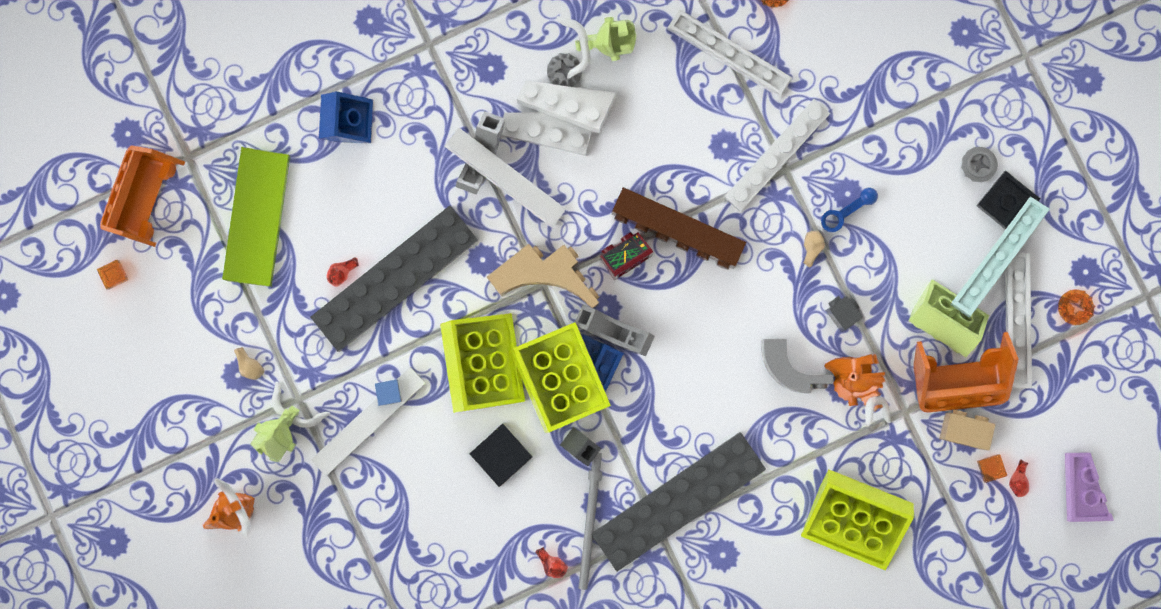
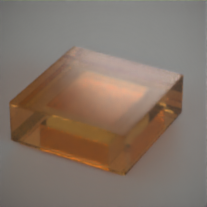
M117 259L97 269L107 290L128 281L127 275Z
M1000 454L977 461L984 483L1007 476Z

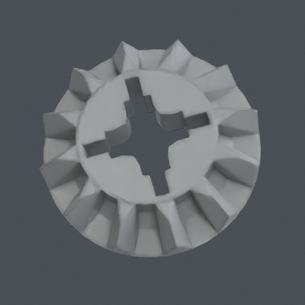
M560 53L552 57L547 65V75L550 82L554 85L575 86L581 79L582 72L570 79H566L564 74L559 73L558 70H561L562 62H564L566 68H574L580 64L578 58L570 53Z
M974 147L968 150L962 158L961 169H963L965 177L971 179L972 182H985L991 179L997 171L998 163L996 156L985 147ZM982 157L981 164L985 168H980L976 172V165L972 162H977Z

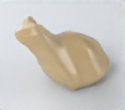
M810 231L805 235L804 247L807 253L803 263L808 267H812L816 257L825 247L824 238L819 231Z
M243 347L234 349L240 374L251 380L260 378L264 373V368L257 360L250 358Z

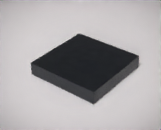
M1004 171L976 206L1006 230L1030 196L1038 202L1041 198L1010 173Z
M503 423L469 453L498 487L505 483L533 457Z

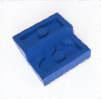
M580 333L606 393L624 353Z

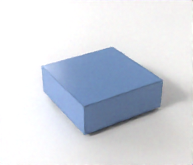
M397 379L375 383L378 406L402 402Z

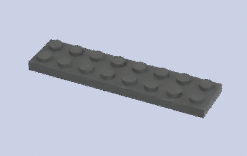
M449 205L310 318L337 352H340L479 240L451 205Z
M739 432L605 523L591 535L616 572H618L764 472L766 468L743 434Z

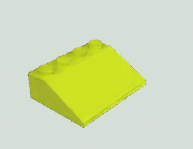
M512 313L450 320L440 324L453 413L525 402L522 378L510 352L512 348L517 347Z
M576 322L510 350L545 433L552 432L611 406Z
M828 469L809 512L801 537L886 571L914 519V504Z

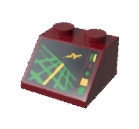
M632 232L626 234L620 239L622 241L615 247L611 244L601 251L603 254L600 256V260L614 281L651 258L654 253L638 232L634 235Z

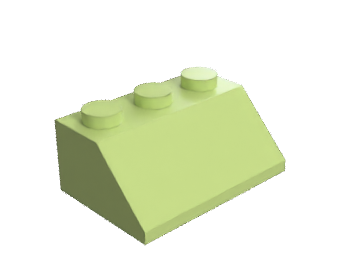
M932 279L914 306L908 321L915 327L930 334L934 339L949 346L954 352L967 357L981 342L989 315L977 308L969 318L951 306L952 301L957 295Z

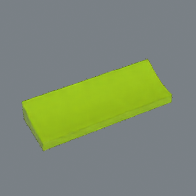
M241 147L222 280L272 287L290 162L289 154Z

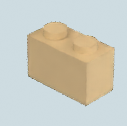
M953 410V413H945L939 439L990 451L996 424L989 423V418L975 415V419L966 417V412Z

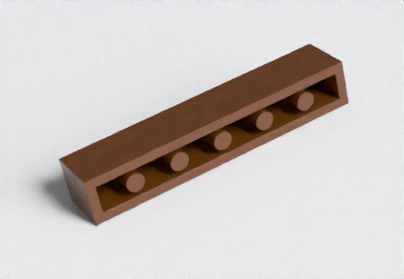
M624 187L612 210V215L615 216L614 219L623 224L630 222L635 225L636 230L646 234L650 231L656 234V239L666 243L668 240L677 243L675 247L686 252L689 249L697 252L696 256L706 261L709 258L717 261V266L726 270L736 267L746 245V242Z

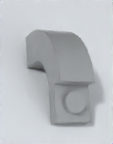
M484 111L476 127L474 139L495 155L502 136L505 119ZM465 163L456 181V187L477 195L486 178Z
M582 305L575 320L578 328L645 357L655 335L632 327L585 305Z
M787 339L761 340L762 358L765 367L771 377L784 388L798 393H811V384H813V389H826L827 384H833V375H806L796 371L787 357Z

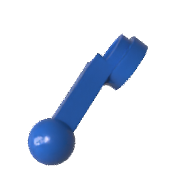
M865 188L861 191L858 199L842 210L826 211L821 217L822 228L831 233L839 231L847 216L864 205L876 203L878 200L877 191L874 188ZM829 215H834L838 218V225L834 228L826 225V218Z

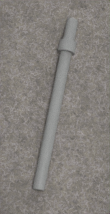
M598 453L592 460V467L588 474L590 485L578 587L583 590L588 588L593 542L591 534L594 532L599 481L602 479V471H600L602 453Z

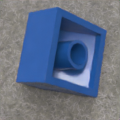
M338 91L322 94L319 139L342 143H371L373 99Z

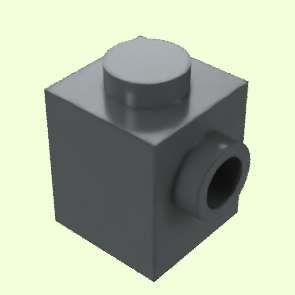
M837 296L828 303L830 307L825 310L841 332L846 331L863 318L858 311L859 305L852 297L849 299L848 296L843 298Z
M574 427L560 444L561 447L586 466H589L602 449Z

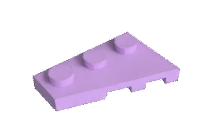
M1065 453L1067 521H1114L1105 503L1107 502L1105 493H1102L1099 486V476L1091 453Z

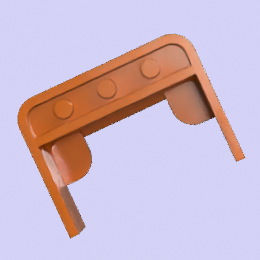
M130 146L123 157L101 219L100 228L104 231L155 247L156 242L150 241L154 234V228H152V223L148 222L162 181L172 178L176 172V165L184 166L185 161L154 149Z
M1003 332L1000 348L987 349L981 355L980 362L937 366L936 359L925 354L922 342H917L913 366L920 409L923 412L929 413L994 406L1007 402L1011 395L1019 360L1008 332Z

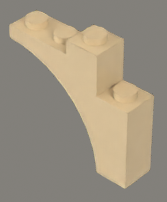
M527 244L487 276V279L501 296L519 287L541 284L565 289L578 296L593 309L599 305L597 299L600 296L592 287L589 289L583 283L586 279L578 269L575 272L573 270L578 265L576 259L579 256L571 246L567 248L565 245H562L542 261L541 258L544 255L535 245L532 248L530 244Z

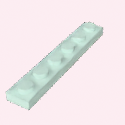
M1030 196L952 301L951 306L970 318L1050 209Z

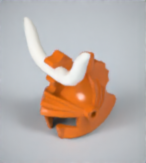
M869 354L860 358L841 357L827 362L824 367L835 376V381L833 382L834 391L837 392L838 396L848 401L849 406L858 405L857 398H861L866 406L865 421L867 427L873 421V413L880 408L885 421L891 423L889 405L885 398L881 397V393L878 392L879 388H883L882 383L885 382L883 377L885 372L872 373V364H879L876 354Z
M215 478L216 486L222 491L218 493L219 497L213 505L209 518L204 522L203 528L237 529L238 532H242L245 538L248 537L250 530L249 520L253 514L255 498L246 493H235L228 483Z

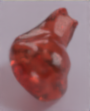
M354 257L345 262L332 264L327 271V281L331 285L339 287L347 280L349 272L359 266L358 259Z
M1022 459L1019 460L1018 466L1009 480V486L1017 497H1024L1029 492V480L1025 475L1028 463Z
M544 547L536 550V554L542 562L545 574L548 577L563 578L565 576L568 566L559 557L550 556Z

